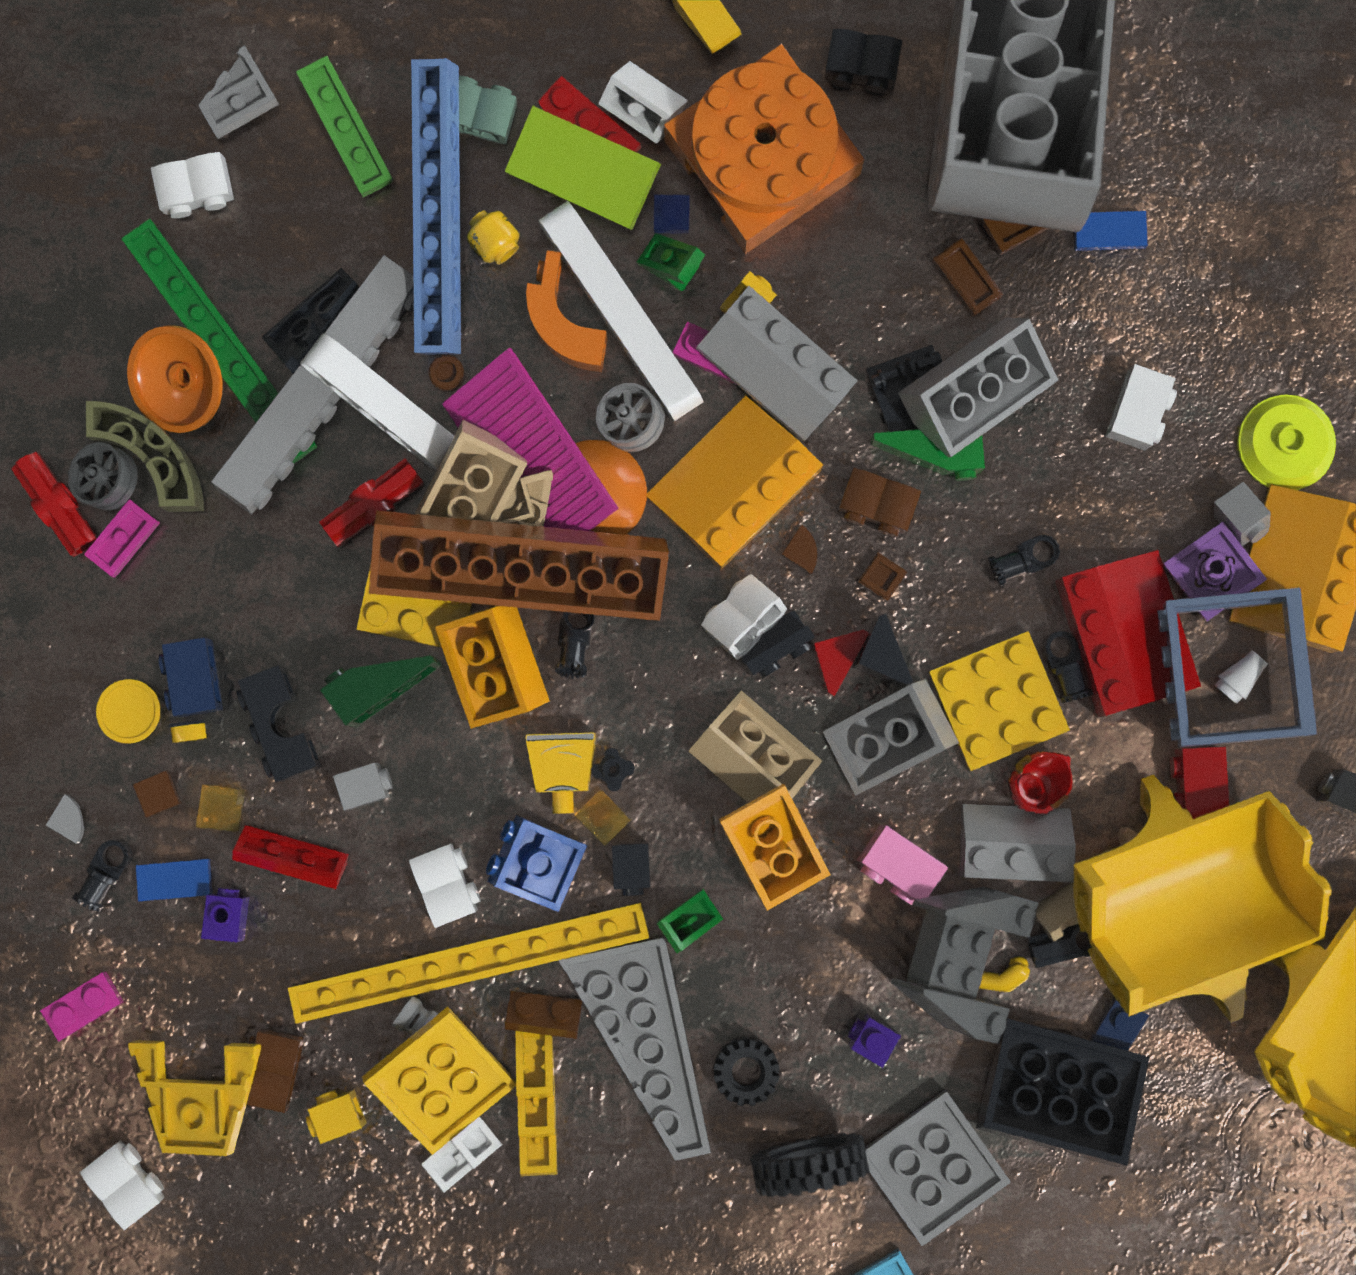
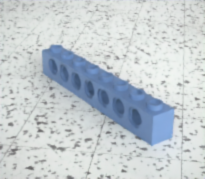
M446 58L411 60L414 353L425 355L461 354L459 66Z

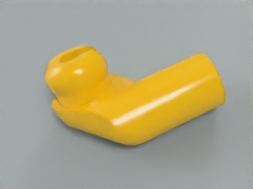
M1016 956L1010 959L1009 967L1002 973L983 971L979 989L1000 992L1013 991L1028 979L1030 975L1028 961L1024 957Z

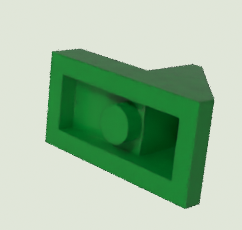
M655 233L637 260V263L677 290L683 291L699 268L705 254L695 246Z

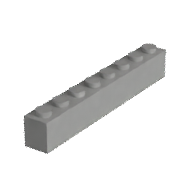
M384 255L324 334L336 340L370 367L378 357L380 352L378 347L384 339H391L399 329L401 324L399 319L405 311L411 312L414 309L413 275ZM300 365L211 483L215 489L251 515L257 508L261 510L270 500L273 493L270 490L278 479L283 481L294 467L292 461L300 451L305 452L312 445L316 437L314 432L322 422L326 424L333 417L337 410L335 404L340 399V396Z

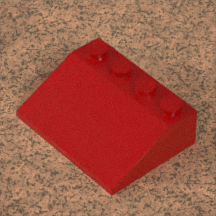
M1159 550L1097 566L1056 580L1055 583L1071 634L1075 637L1076 642H1078L1084 663L1082 670L1089 689H1092L1093 695H1091L1097 718L1166 698L1165 683L1171 682L1170 668H1163L1161 647L1167 646L1166 632L1159 631L1158 610H1164V602L1174 600ZM1177 614L1186 692L1201 687L1179 614Z

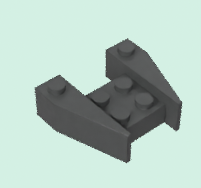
M987 887L914 900V906L926 909L907 980L892 978L891 983L943 1027L978 1040L1000 1044L1010 1009L977 998L976 996L981 985L995 929L1030 938L1039 903Z

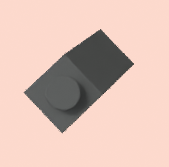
M1345 769L1333 770L1332 774L1330 772L1327 773L1319 785L1318 791L1321 792V795L1317 801L1356 822V774Z

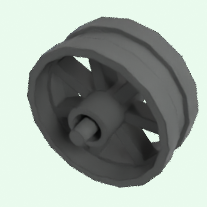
M102 442L88 444L79 450L72 460L68 472V485L72 495L81 503L105 511L117 509L125 504L133 494L137 483V467L134 459L126 451ZM111 453L105 463L103 455ZM118 462V470H113ZM95 488L94 498L92 500L89 492ZM107 488L109 490V494L104 496L105 489Z

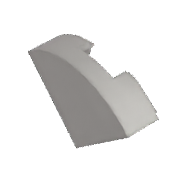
M64 794L46 826L72 842L79 844L84 834L83 816L76 800L70 795Z

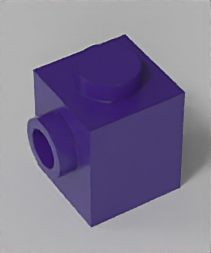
M218 888L217 894L206 895L201 939L228 942L245 940L249 897L239 896L240 890L233 888Z
M866 1013L862 1020L856 1019L847 1037L851 1039L848 1045L853 1051L883 1068L901 1035L896 1030Z

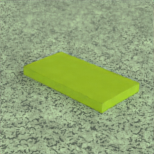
M532 106L504 172L632 230L661 164Z

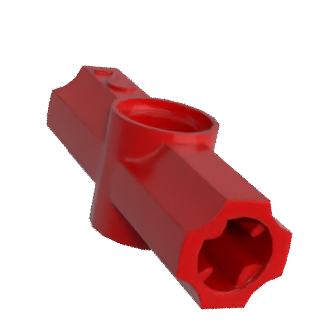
M34 452L23 456L15 462L11 470L32 499L30 504L35 513L46 526L52 528L70 556L75 557L85 553L97 539V536L77 509L80 506L76 498L63 482L58 481L40 453Z
M404 458L376 480H368L356 488L349 495L348 501L333 510L319 523L336 546L340 547L368 525L370 527L374 526L377 510L393 512L395 505L425 483L407 459Z

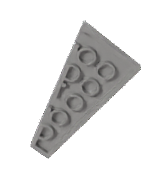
M665 936L558 960L594 1019L597 1028L618 1064L633 1086L639 1100L647 1110L674 1160L677 1161L711 1153Z

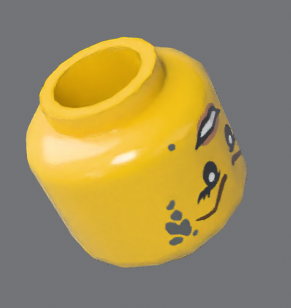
M483 210L470 220L469 225L471 228L467 234V241L484 262L502 264L519 249L517 243L520 234L502 212L494 211L487 213Z

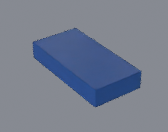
M1146 211L1091 212L1083 228L1079 232H1074L1075 251L1145 249L1148 246Z
M210 859L136 865L138 901L213 894Z

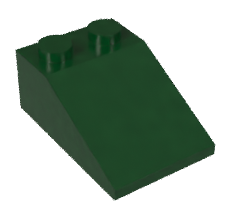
M429 655L355 667L346 671L340 668L324 680L327 685L320 689V691L344 725L357 728L442 667L443 664L436 657Z

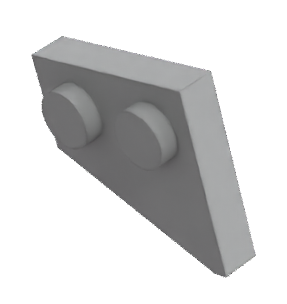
M245 45L238 50L237 55L239 58L228 72L224 70L216 80L214 89L209 91L198 105L218 139L279 105Z

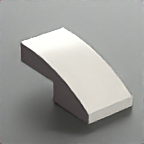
M479 1116L442 1148L423 1161L421 1166L440 1190L445 1193L502 1144Z

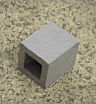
M1244 482L1214 502V518L1219 523L1224 522L1242 546L1249 541L1255 543L1268 533L1271 512Z
M372 763L333 776L344 811L389 798L388 790L393 788L387 768L381 769L380 763Z

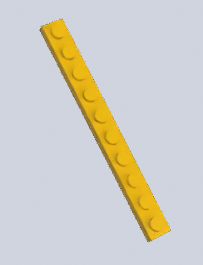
M639 902L288 988L295 1023L297 1024L628 944L650 937L642 903Z

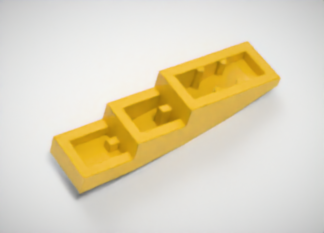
M672 0L675 10L712 54L742 35L720 0Z
M515 1031L520 1175H557L553 1036Z

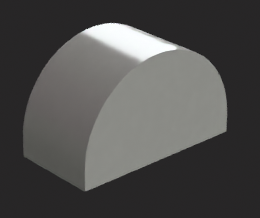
M956 0L942 76L931 155L928 188V207L930 211L1071 232H1079L1083 228L1100 189L1115 0ZM972 152L975 153V155H966L963 153Z

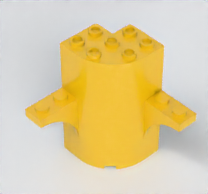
M1154 774L1142 778L1140 806L1145 811L1148 821L1141 832L1121 847L1074 864V904L1081 932H1087L1089 942L1093 947L1088 949V952L1104 983L1128 1016L1178 997L1205 994L1211 996L1215 1004L1232 1023L1244 1017V1005L1247 1000L1246 980L1249 975L1248 969L1325 939L1329 896L1331 895L1330 885L1326 878L1319 876L1309 864L1310 848L1312 846L1310 832L1305 826H1301L1294 819L1288 807L1284 803H1280L1270 791L1193 819L1190 812L1185 808L1182 809L1177 803L1171 790L1167 786H1163Z
M1355 907L1326 950L1319 944L1313 943L1270 960L1288 976L1290 984L1289 994L1281 1014L1260 1042L1255 1053L1266 1080L1286 1104H1290V1102L1296 1103L1304 1111V1114L1301 1116L1303 1119L1330 1137L1356 1149Z

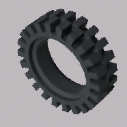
M840 1133L835 1136L834 1134H826L824 1137H819L818 1135L806 1140L801 1138L793 1143L785 1142L781 1143V1146L768 1147V1150H761L750 1158L756 1192L761 1196L767 1195V1197L776 1195L778 1197H785L789 1194L797 1196L803 1192L810 1194L816 1193V1190L819 1189L829 1190L833 1189L832 1186L847 1185V1182H855L859 1180L858 1178H863L870 1172L864 1139L862 1135L854 1133L848 1135L847 1133Z

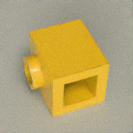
M335 1089L315 1097L317 1103L308 1109L309 1116H306L310 1134L312 1137L317 1136L320 1144L359 1130L367 1123L355 1089L337 1095Z

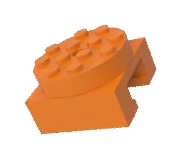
M782 44L755 63L740 66L724 74L709 87L701 100L664 124L665 143L688 175L695 172L725 214L721 217L722 223L744 254L756 248L859 177L865 160L837 122L833 106L826 93L812 78L800 70ZM757 131L759 134L765 132L771 136L774 135V141L769 144L759 143L755 138Z

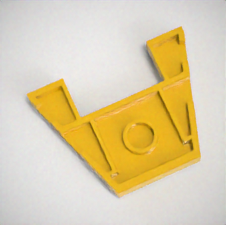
M135 1040L129 1042L128 1049L130 1055H135L140 1069V1073H137L140 1086L146 1088L152 1106L148 1108L162 1153L228 1156L234 1153L261 1051V1044L230 1043L225 1045V1081L166 1079L164 1041Z

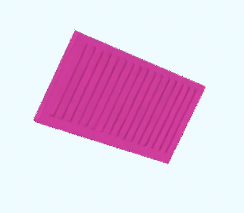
M511 348L505 350L442 403L458 428L462 420H465L495 435L527 460L528 464L521 477L552 469L553 481H551L552 485L544 527L591 531L619 509Z

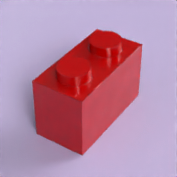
M1226 747L1175 749V756L1170 758V773L1172 778H1176L1177 792L1173 793V796L1182 809H1187L1192 818L1196 819L1228 807L1229 790Z

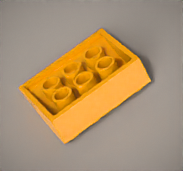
M745 396L646 496L721 571L821 472L823 464L797 438Z
M1270 485L1264 502L1265 507L1271 512L1270 528L1262 539L1251 544L1248 554L1267 580L1250 592L1300 588L1307 646L1329 653L1342 652L1356 610V504ZM1282 604L1231 609L1228 621L1286 639Z

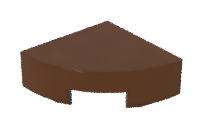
M801 525L781 556L811 575L817 563V546L811 533Z

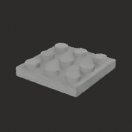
M946 1090L865 1147L871 1175L921 1246L928 1243L1011 1183Z

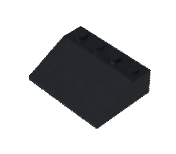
M1007 1018L1006 1028L1001 1042L998 1044L984 1090L976 1129L1114 1167L1128 1166L1149 1056Z

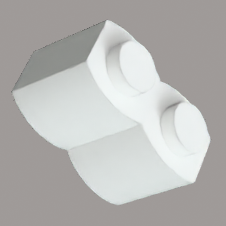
M220 152L198 155L186 160L168 162L151 168L159 209L165 215H170L171 218L190 216L192 214L191 210L199 207H205V210L209 211L226 207V202L234 200L226 159Z
M750 574L732 586L726 600L709 609L701 626L711 638L738 660L756 645L762 634L777 624L787 608L776 594Z
M450 843L409 860L415 880L435 928L475 913L478 910L476 903L481 902L480 895L475 883H467L463 870L468 868L461 848L454 849L453 844Z
M120 1140L80 1171V1174L89 1188L103 1202L113 1219L122 1229L126 1230L165 1197L161 1192L164 1190V1186L154 1173L150 1172L147 1174L139 1164L142 1158L135 1147L129 1143L125 1145Z

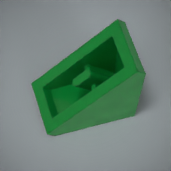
M703 889L658 919L657 925L678 954L721 922L723 917Z

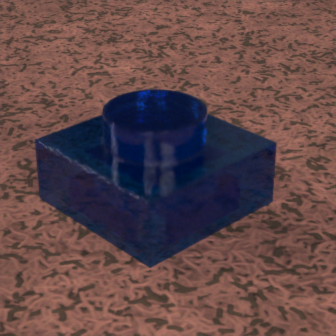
M654 195V233L689 234L690 195Z

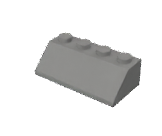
M750 286L746 288L696 347L702 355L802 442L811 435L858 381Z
M1006 317L898 392L913 424L947 457H952L1056 383L1058 378L1030 318Z

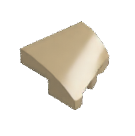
M552 469L520 477L497 522L544 527L552 485L551 481H553Z
M1073 882L1038 902L1035 921L1042 925L1048 937L1053 941L1064 936L1062 930L1079 924L1074 904Z

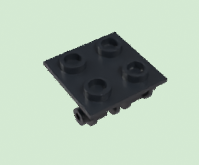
M933 344L866 368L889 432L904 431L915 427L898 392L943 362L938 351L935 352Z

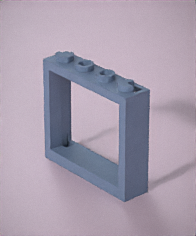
M1300 588L1167 600L1164 602V610H1158L1159 631L1166 632L1167 646L1161 647L1163 668H1170L1171 682L1165 683L1167 704H1174L1175 718L1169 719L1171 740H1178V748L1307 737L1317 734ZM1282 604L1296 726L1190 735L1177 614Z

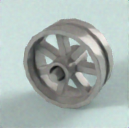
M622 383L611 388L602 397L597 406L596 423L598 430L612 445L625 452H638L648 448L659 438L664 428L665 414L662 404L649 390L636 383ZM643 395L633 407L632 396ZM622 400H624L625 403H622L618 407H616ZM651 401L652 413H641ZM613 412L618 419L610 422V416ZM645 421H649L647 427L643 430ZM623 426L619 440H616L611 436L610 432ZM631 430L638 433V436L628 439Z

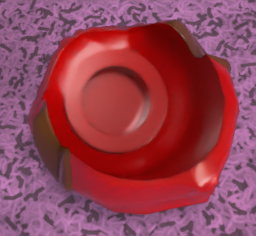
M1038 751L1031 755H1025L1016 764V770L1009 778V789L1014 804L1020 810L1040 814H1048L1051 810L1057 809L1069 798L1068 795L1073 787V776L1070 768L1071 757L1061 753Z

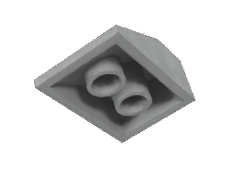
M926 679L906 686L823 731L855 796L959 743Z

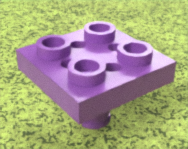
M1221 522L1163 564L1187 598L1249 593L1267 580L1224 522ZM1205 553V554H1203V555L1201 556L1200 559H1198V556H1199L1200 554ZM1202 578V580L1205 582V585L1201 588L1196 587L1194 581L1197 579V584L1201 585ZM1224 582H1227L1223 586L1224 589H1227L1229 585L1231 587L1230 590L1227 592L1222 591L1220 588V585ZM1223 610L1202 611L1199 614L1205 622H1208Z

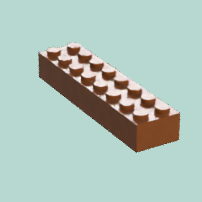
M377 510L373 533L369 594L660 621L669 550L667 540L664 538Z

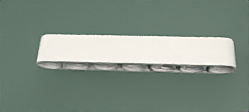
M566 201L539 219L538 222L556 251L561 252L564 263L673 422L703 403L704 401L699 391L573 206Z

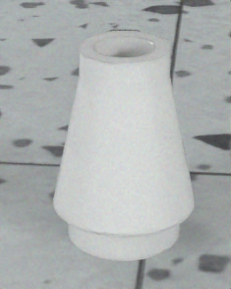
M1251 650L1245 657L1218 675L1220 679L1215 686L1237 704L1242 698L1246 700L1268 663Z

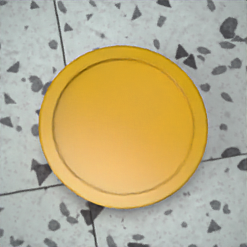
M124 679L114 682L102 692L96 706L97 722L103 733L116 742L131 744L142 741L155 730L159 722L160 703L158 697L147 684L141 681Z

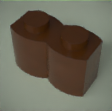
M853 467L839 512L844 513L843 519L850 523L864 526L865 521L878 525V532L897 538L899 533H907L921 490Z
M262 1028L257 1032V1036H251L248 1044H261V1051L246 1105L285 1113L290 1106L304 1037Z

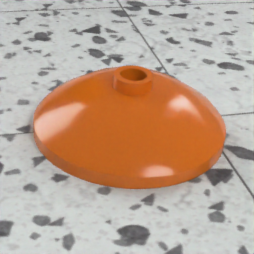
M165 325L147 331L134 344L128 359L127 379L133 400L141 413L163 430L174 433L190 432L207 424L219 408L223 391L220 366L207 343L189 329Z
M585 440L575 443L619 508L591 531L629 534L640 521L647 501V485L641 467L630 453L616 448L611 442Z

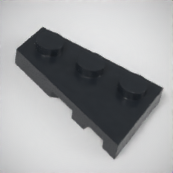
M340 268L261 338L294 374L309 350L322 333L324 334L359 289L358 284Z

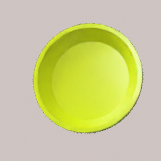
M1277 395L1263 400L1248 412L1239 429L1237 446L1244 468L1258 483L1267 488L1270 485L1300 490L1314 484L1327 472L1334 458L1336 438L1329 418L1316 404L1296 395Z

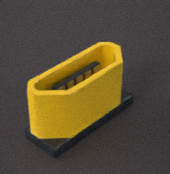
M205 720L169 724L172 743L206 739Z

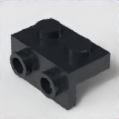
M790 611L782 616L769 631L762 634L756 645L740 659L751 677L760 674L762 678H765L781 668L778 663L781 659L791 655L794 660L812 649L809 642L815 636L808 625L804 626L797 613Z

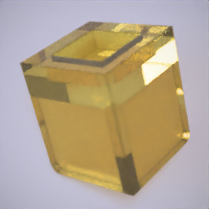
M202 784L196 828H210L231 832L239 831L245 790Z
M599 791L575 814L604 846L631 821L604 791Z

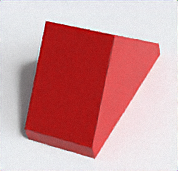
M859 630L812 645L824 689L828 696L833 698L836 695L869 632Z

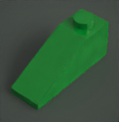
M921 430L874 433L871 438V446L944 476L954 475L956 481L976 479V473H981L985 469L982 435L952 457H947Z

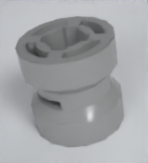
M412 996L392 1025L399 1031H407L413 1035L438 1015V1013L434 1010H426L422 1002L415 996ZM420 1014L421 1016L418 1018V1020L416 1021V1023L412 1026V1025H411L412 1022L415 1020V1018L417 1017V1015Z

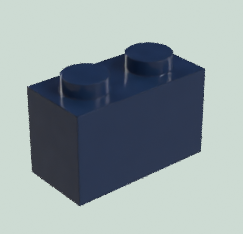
M204 637L163 644V654H159V666L162 675H167L169 689L164 691V699L168 711L172 710L173 716L186 717L223 710L213 641Z

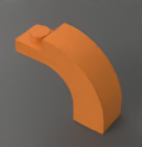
M547 250L545 261L539 260L536 281L542 282L541 285L527 283L526 288L527 307L533 327L545 347L563 362L580 369L602 372L608 339L607 331L575 325L560 312L557 306V294L563 259L561 252Z

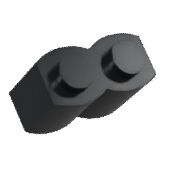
M833 29L825 78L831 80V83L838 87H851L852 84H862L866 86L868 91L875 93H885L887 89H894L903 40L884 35H867L847 29Z

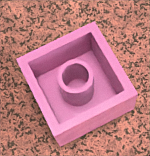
M886 825L878 827L857 859L858 862L863 864L860 872L880 885L885 879L893 885L890 892L910 905L916 899L929 897L948 869L943 863Z

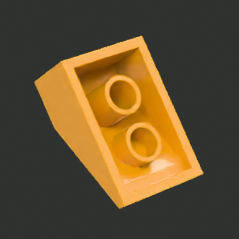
M784 784L719 819L741 868L756 896L767 911L831 875Z

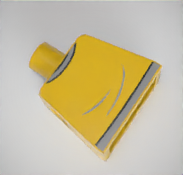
M596 733L525 735L536 793L552 792V814L574 813L573 791H589Z

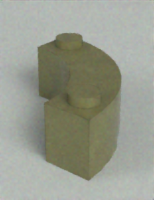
M86 401V437L94 442L123 447L137 455L144 462L153 478L160 508L168 512L204 511L203 494L196 470L183 448L172 436L146 417L131 409L101 401Z

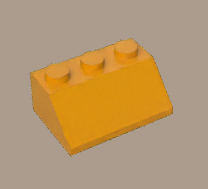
M493 606L435 627L470 729L529 712L550 702L517 607Z

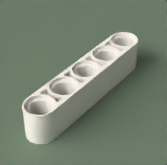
M322 333L300 364L420 461L436 471L454 435L336 340Z

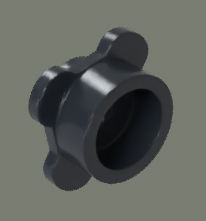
M609 748L605 751V757L599 764L593 765L591 772L593 777L601 778L606 782L609 790L618 791L621 789L622 781L626 776L634 773L635 767L631 761H625L621 758L617 749ZM611 766L616 767L617 770L615 773L610 772Z

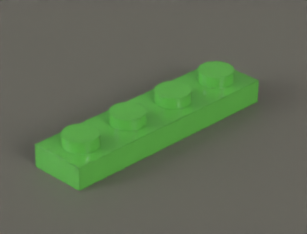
M328 56L296 71L362 197L364 198L394 182Z

